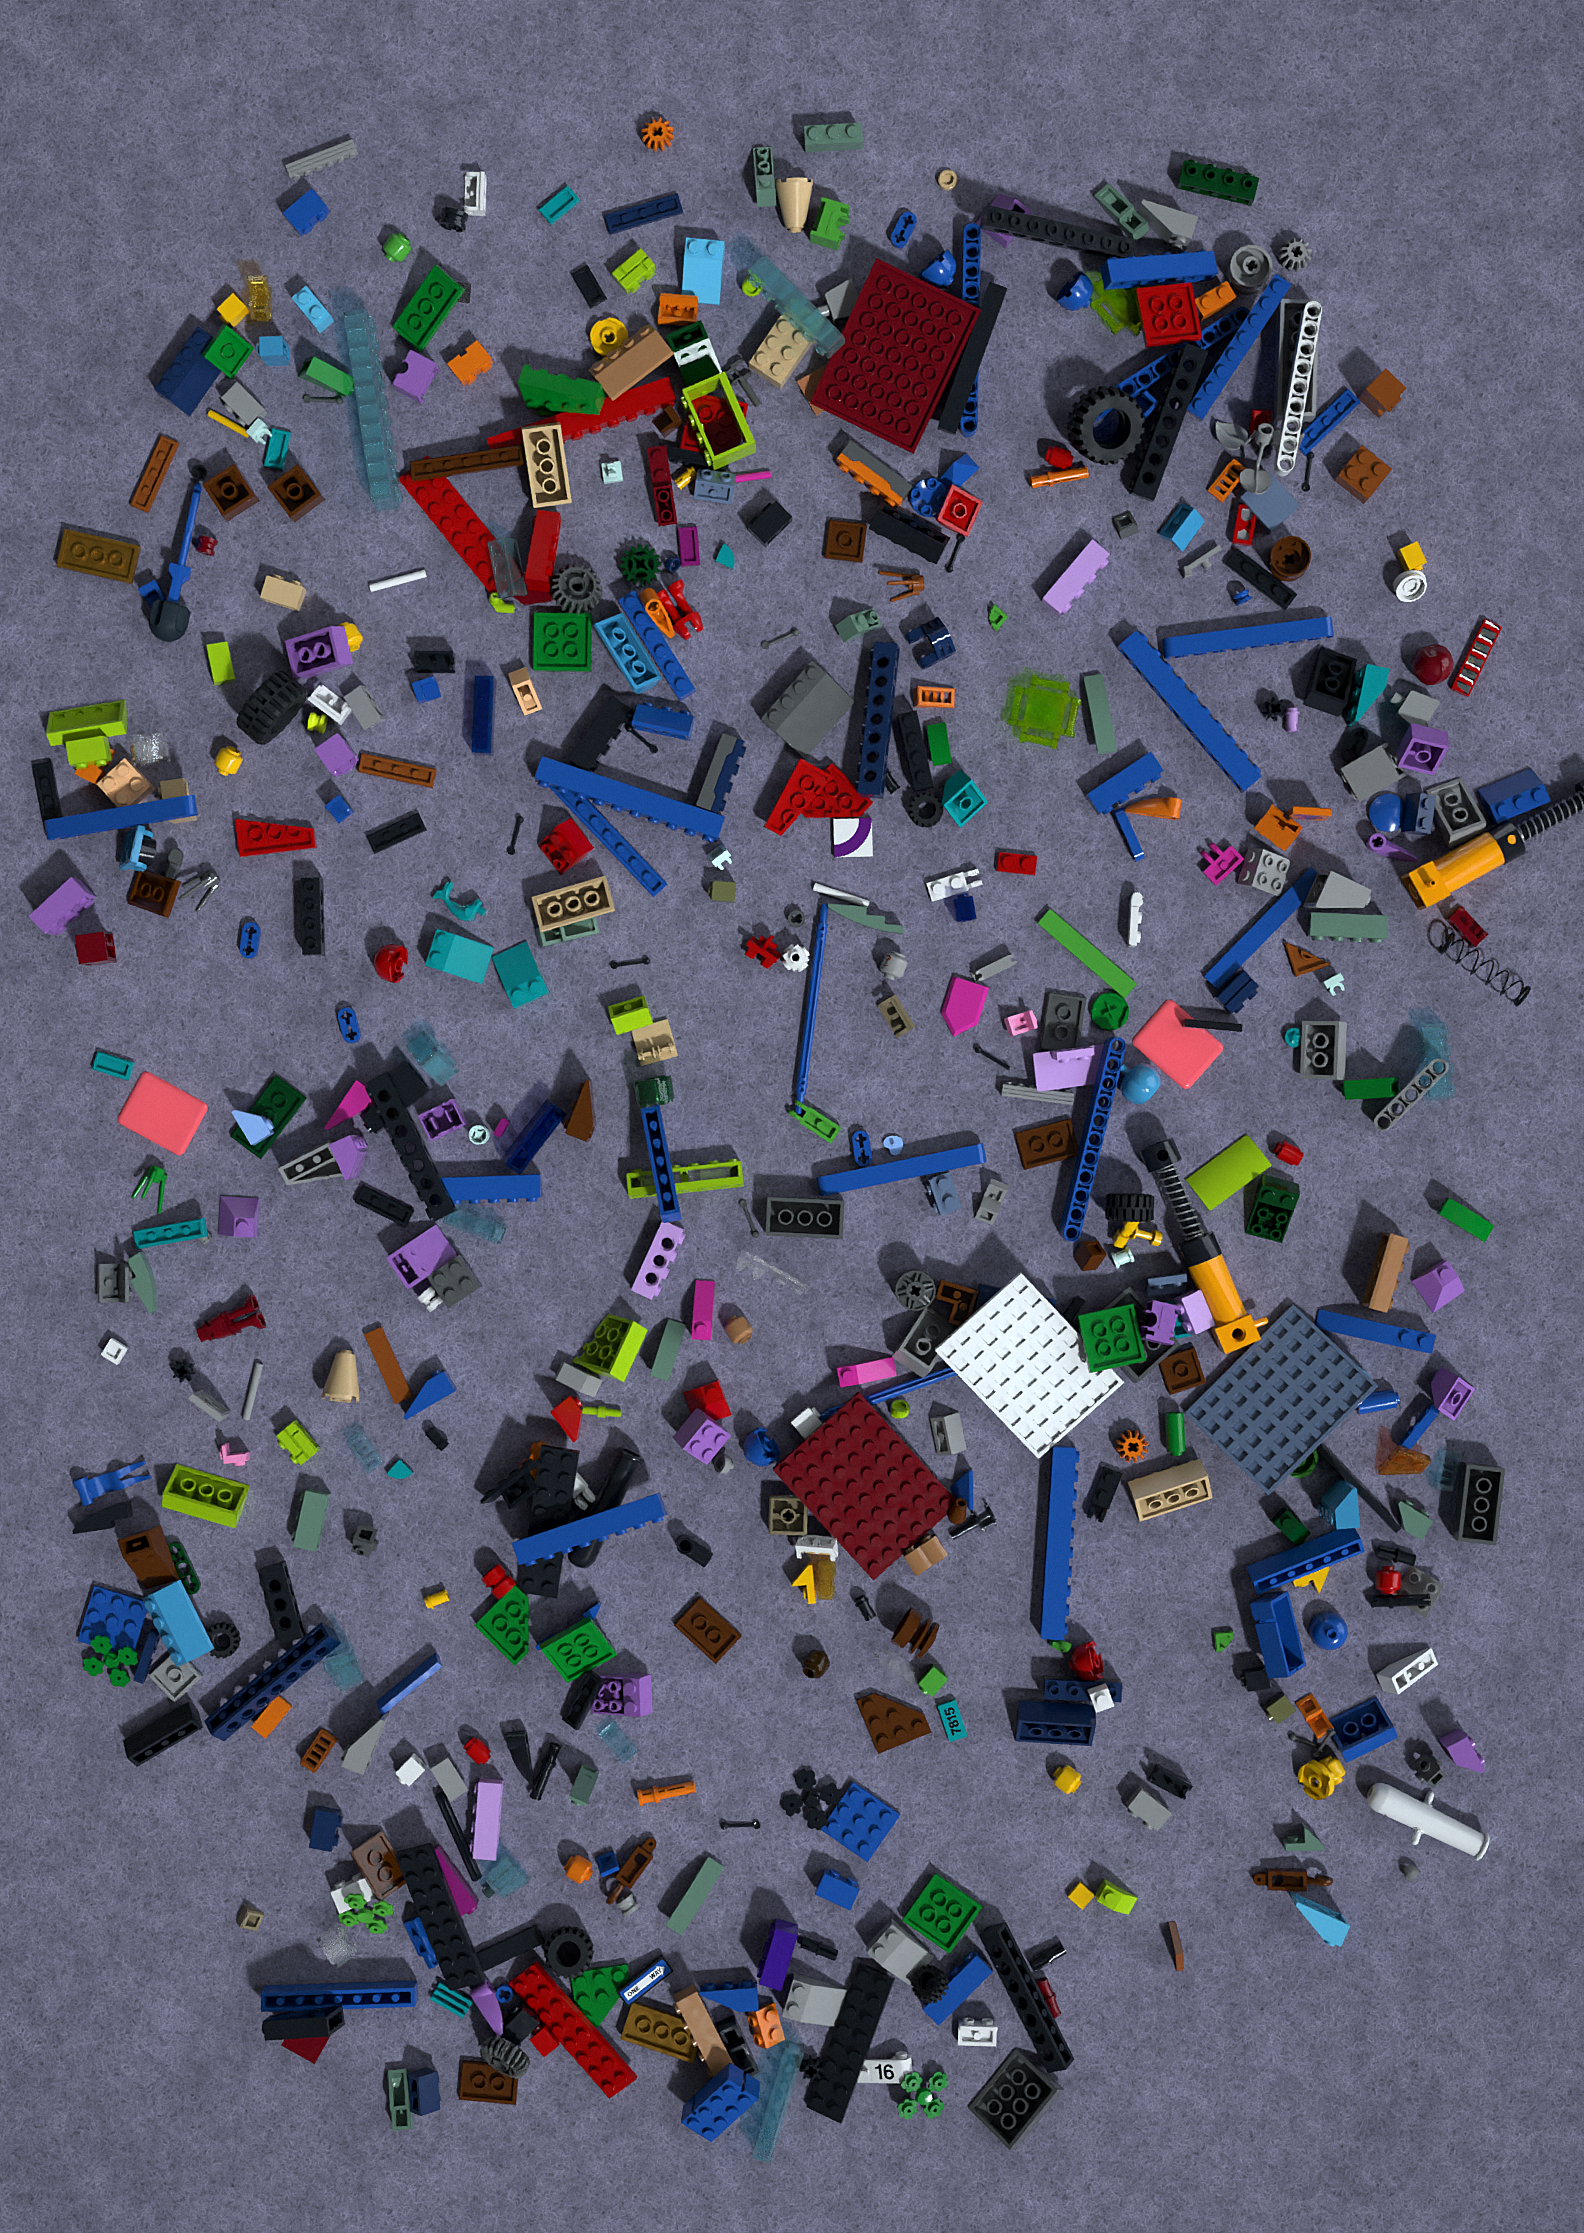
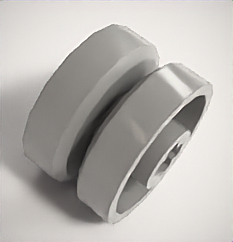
M1257 245L1241 247L1234 253L1227 267L1226 277L1229 285L1241 294L1250 295L1258 292L1264 287L1272 272L1271 257L1265 249Z

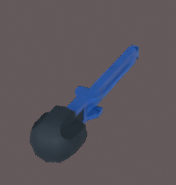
M198 483L194 487L177 564L170 563L168 575L172 583L168 601L156 600L153 602L149 615V627L152 634L166 642L178 640L185 634L191 614L189 609L180 605L178 601L182 585L190 579L191 568L185 565L202 491L201 484Z

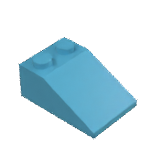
M686 238L682 295L698 296V303L720 305L725 253L724 241Z
M1290 1892L1289 1895L1296 1907L1324 1939L1323 1941L1330 1946L1338 1945L1341 1947L1350 1928V1924L1344 1915Z

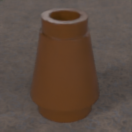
M957 1499L947 1512L951 1523L958 1525L965 1521L967 1509L965 1499Z

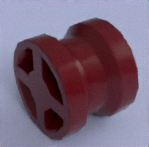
M199 535V545L196 546L195 551L214 556V547L218 541Z

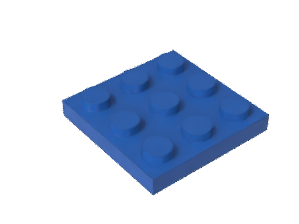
M95 1585L77 1641L91 1645L90 1642L92 1639H95L96 1635L101 1637L107 1636L110 1639L109 1643L112 1644L111 1652L118 1653L120 1648L124 1649L126 1646H130L133 1651H136L148 1612L144 1601Z
M853 1781L840 1799V1802L828 1816L827 1825L822 1826L821 1830L868 1862L900 1817V1813Z

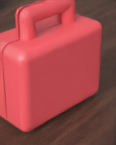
M1169 999L1159 1007L1132 1039V1043L1180 1087L1189 1089L1222 1052L1223 1045L1206 1029L1183 1027L1184 1019L1193 1018L1173 1000Z
M145 1071L140 1074L117 1120L119 1124L172 1153L182 1155L208 1107L205 1102Z

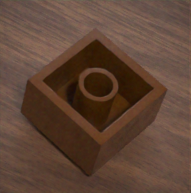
M232 464L202 484L227 522L260 501L235 464Z
M298 464L267 487L294 523L325 500Z

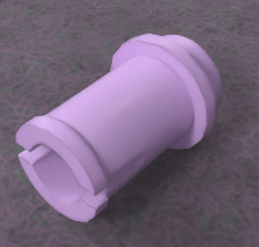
M1286 708V712H1284L1287 723L1286 732L1299 731L1298 714L1300 712H1298V708Z

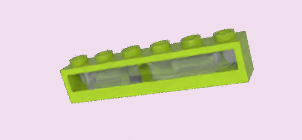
M727 1159L726 1163L709 1161L707 1165L690 1163L688 1167L672 1165L677 1194L744 1187L742 1163L737 1161V1159ZM650 1168V1171L642 1172V1169L631 1170V1173H626L628 1196L630 1199L657 1196L652 1168Z

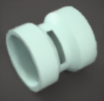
M476 1125L469 1131V1139L474 1144H484L490 1137L489 1130L483 1125Z

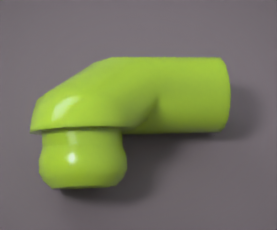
M491 593L489 602L496 612L514 614L515 604L504 603L498 593Z

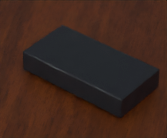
M588 265L571 274L590 309L607 300Z

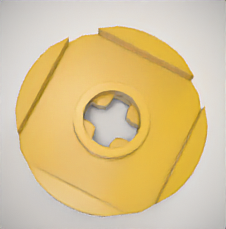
M607 318L596 322L590 332L591 345L595 352L602 357H606L609 351L619 347L628 338L626 327L615 318ZM613 334L614 341L606 342L605 335Z
M1311 1760L1299 1769V1783H1303L1305 1787L1303 1791L1310 1798L1321 1800L1333 1793L1335 1775L1323 1764L1316 1760Z

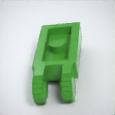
M795 1100L794 1103L804 1109L806 1113L803 1117H800L790 1109L787 1113L800 1121V1124L831 1144L841 1130V1127L811 1107L808 1108L798 1100Z

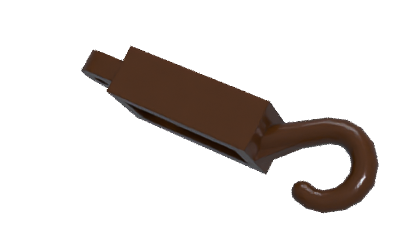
M653 1837L647 1838L642 1846L638 1844L616 1873L615 1878L619 1881L606 1899V1904H613L625 1886L631 1889L653 1859L651 1853L657 1843ZM638 1853L646 1857L642 1864H638L634 1860Z
M1267 1868V1873L1258 1872L1253 1875V1881L1256 1885L1267 1886V1889L1272 1891H1307V1884L1330 1886L1333 1883V1878L1329 1876L1319 1875L1314 1878L1307 1876L1306 1869ZM1273 1875H1281L1283 1877L1282 1883L1274 1884L1272 1882Z

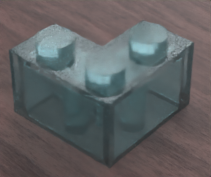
M422 1031L406 1046L418 1064L442 1087L459 1072L455 1067L456 1061L450 1055H445V1050L438 1044V1040L432 1034L428 1036Z
M352 1644L331 1651L324 1659L325 1671L333 1677L336 1687L340 1688V1691L355 1687L365 1681Z

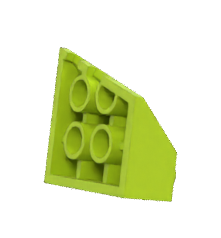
M607 1314L595 1330L594 1340L589 1344L586 1342L582 1347L585 1352L580 1358L575 1357L572 1362L602 1376L624 1382L648 1330L632 1320Z

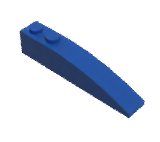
M1321 1309L1318 1310L1315 1324L1317 1328L1430 1354L1433 1352L1436 1335L1432 1333Z

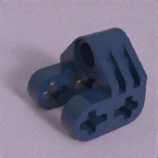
M939 617L922 624L905 635L909 645L927 636L934 649V652L918 660L922 670L952 656L956 652L951 636Z

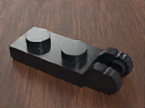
M1104 1466L1090 1501L1091 1505L1087 1518H1092L1096 1505L1102 1507L1098 1515V1522L1102 1523L1104 1521L1107 1509L1110 1508L1122 1477L1121 1472Z

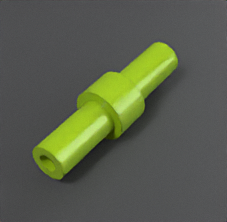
M583 1406L582 1414L597 1415L600 1418H605V1416L621 1417V1410L608 1409L606 1406H598V1408Z

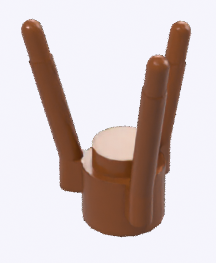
M878 571L880 575L908 578L907 580L887 582V585H908V590H912L911 592L891 598V602L912 595H919V591H924L923 575Z

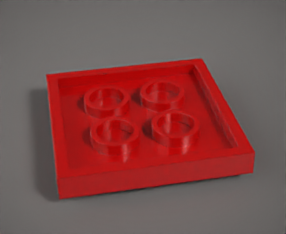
M1191 282L1137 288L1134 291L1145 347L1193 342L1202 339Z
M704 395L691 401L700 423L704 426V432L714 456L740 445L742 437L725 398ZM738 401L746 419L748 403ZM688 412L680 448L704 453L705 449L700 448L697 441V430L693 431L689 423Z

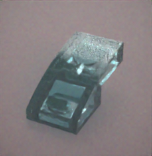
M614 1721L598 1733L608 1748L613 1750L623 1764L639 1752Z

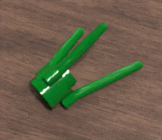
M151 1165L133 1193L132 1198L134 1199L147 1180L148 1182L141 1195L143 1199L152 1182L158 1184L161 1181L158 1213L160 1214L163 1205L165 1182L168 1176L164 1175L165 1169Z

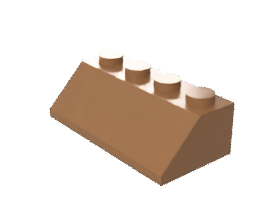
M650 324L642 326L632 337L625 339L619 347L609 351L602 360L595 362L588 372L595 382L602 384L604 393L614 401L674 355V353L659 333Z
M1382 1232L1362 1306L1386 1313L1388 1309H1391L1393 1305L1392 1294L1393 1291L1397 1290L1399 1284L1397 1277L1404 1267L1403 1256L1407 1254L1410 1246L1407 1238Z

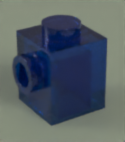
M968 893L956 895L957 899H953L956 923L976 920L973 896L968 897Z

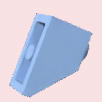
M240 1110L232 1111L233 1116L251 1145H256L274 1134L272 1130L274 1125L269 1118L266 1119L264 1116Z

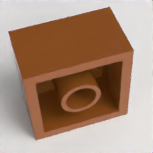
M1362 445L1334 481L1365 504L1392 468Z

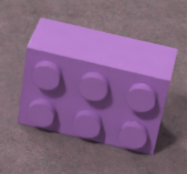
M330 626L285 641L294 679L311 678L353 665L344 626Z
M70 877L33 911L29 917L45 934L60 935L65 931V925L68 922H74L79 918L81 910L84 908L88 909L93 905V899L96 896L80 879Z

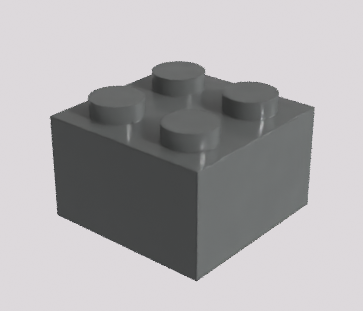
M458 1255L427 1276L448 1309L482 1287V1284L462 1255Z

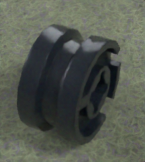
M442 208V218L439 220V226L450 231L453 229L456 232H464L466 230L465 222L468 220V214L456 208Z

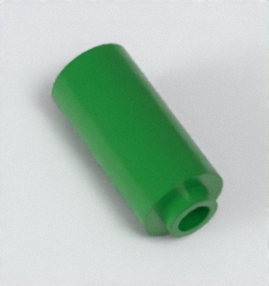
M1166 1412L1164 1416L1167 1452H1171V1456H1180L1182 1452L1186 1451L1184 1412Z

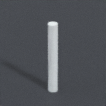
M424 569L369 584L371 592L425 578L427 575Z
M815 883L813 888L814 891L868 908L870 902Z

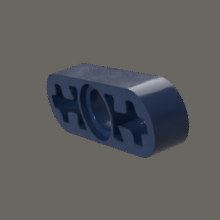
M152 1628L148 1635L133 1681L144 1684L153 1660L151 1657L156 1652L161 1637L156 1629Z

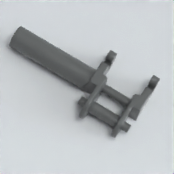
M741 358L730 365V369H726L725 373L731 381V386H736L737 382H740L753 405L758 407L762 403L746 380L753 375L752 372L742 376L736 369L739 363L744 362ZM734 371L738 378L734 379L731 372Z

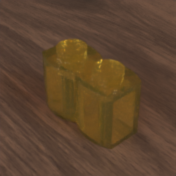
M821 1557L817 1565L816 1595L821 1600H832L835 1595L836 1562L831 1561L830 1558Z

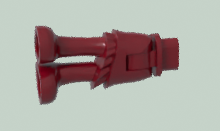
M251 1294L247 1296L242 1306L229 1312H220L207 1322H203L202 1326L196 1328L200 1341H212L213 1339L236 1335V1333H241L243 1328L254 1326L257 1329L266 1328L265 1319L260 1312L236 1322L233 1320L247 1313L259 1310L256 1297Z

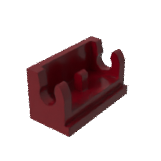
M1462 905L1446 919L1450 926L1471 948L1476 947L1488 936V933L1482 929Z

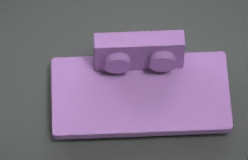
M1104 1044L1033 1053L1036 1091L1094 1084ZM1105 1078L1103 1083L1109 1082V1079Z

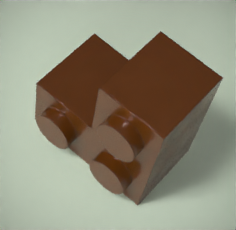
M940 1278L935 1298L953 1303L947 1320L949 1323L960 1326L971 1316L978 1290Z

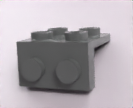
M123 1263L98 1264V1302L129 1303V1299L132 1298V1289L129 1287V1280L132 1279V1270L129 1268V1265Z

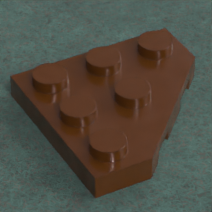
M871 1693L856 1700L878 1754L931 1733L925 1714L920 1711L911 1709L877 1693Z

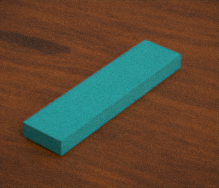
M205 1218L134 1230L133 1235L136 1249L208 1237Z

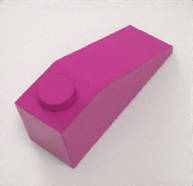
M359 1080L355 1081L324 1127L326 1130L335 1128L373 1105L375 1100L373 1097L370 1098L365 1089L368 1087Z
M696 1280L691 1339L711 1340L715 1281Z
M893 1357L837 1366L840 1387L897 1376Z

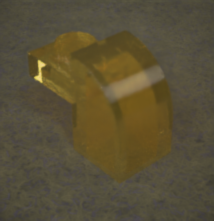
M248 275L249 310L252 322L271 321L272 289L268 283L267 275Z

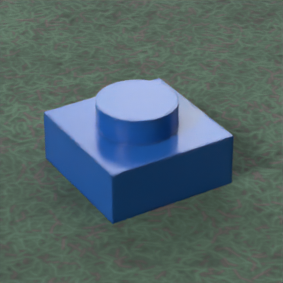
M613 1850L596 1857L602 1877L620 1870L616 1854Z

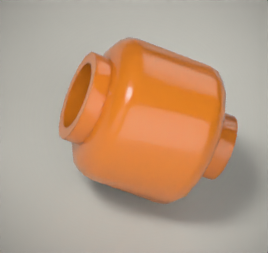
M581 1855L571 1856L564 1867L565 1875L577 1884L583 1883L584 1880L588 1882L594 1872L591 1870L592 1863Z

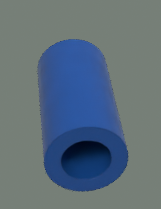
M1393 1389L1373 1392L1356 1408V1412L1360 1415L1397 1408V1404L1400 1403L1399 1395Z

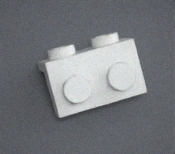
M968 2017L958 2020V2045L996 2046L997 2021H993L990 2018H983L981 2021Z

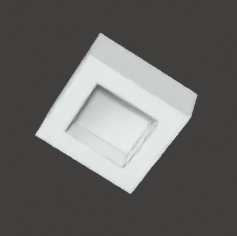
M111 1338L101 1355L118 1365L127 1352L128 1347Z

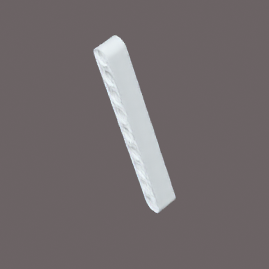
M1316 301L1308 302L1301 313L1274 463V471L1279 476L1288 475L1295 465L1322 314V307ZM1308 309L1314 310L1315 313H1316V315H1315V316L1309 315L1308 312H1307V310H1308ZM1309 328L1312 330V335L1305 334L1304 329ZM1300 348H1307L1309 354H1303ZM1302 366L1305 368L1306 373H1299L1297 367ZM1295 385H1298L1302 388L1301 393H1298L1294 390ZM1290 405L1298 406L1299 411H1292ZM1287 424H1293L1295 431L1288 430ZM1283 443L1291 444L1292 450H1286ZM1280 462H1286L1289 468L1282 469Z

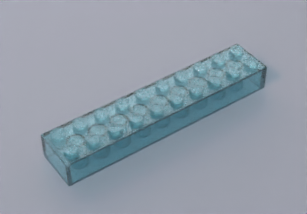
M367 309L343 312L372 504L378 512L401 509L400 503H403L402 492L399 491V487H397V484H400V477L394 465H397V457L391 446H394V438L388 428L392 427L390 415H388L386 408H389L388 399L383 389H386L385 379L380 370H383L382 360L377 351H380V345L374 332H377L376 321L373 320L372 314L369 315Z

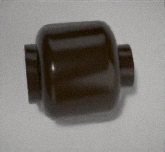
M811 1650L802 1661L803 1673L811 1679L821 1678L830 1666L827 1654L821 1650Z

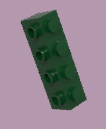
M1190 159L1183 162L1177 189L1252 206L1259 178L1255 177L1252 173L1241 174L1231 168L1224 170L1214 164L1203 165L1199 164L1196 160Z

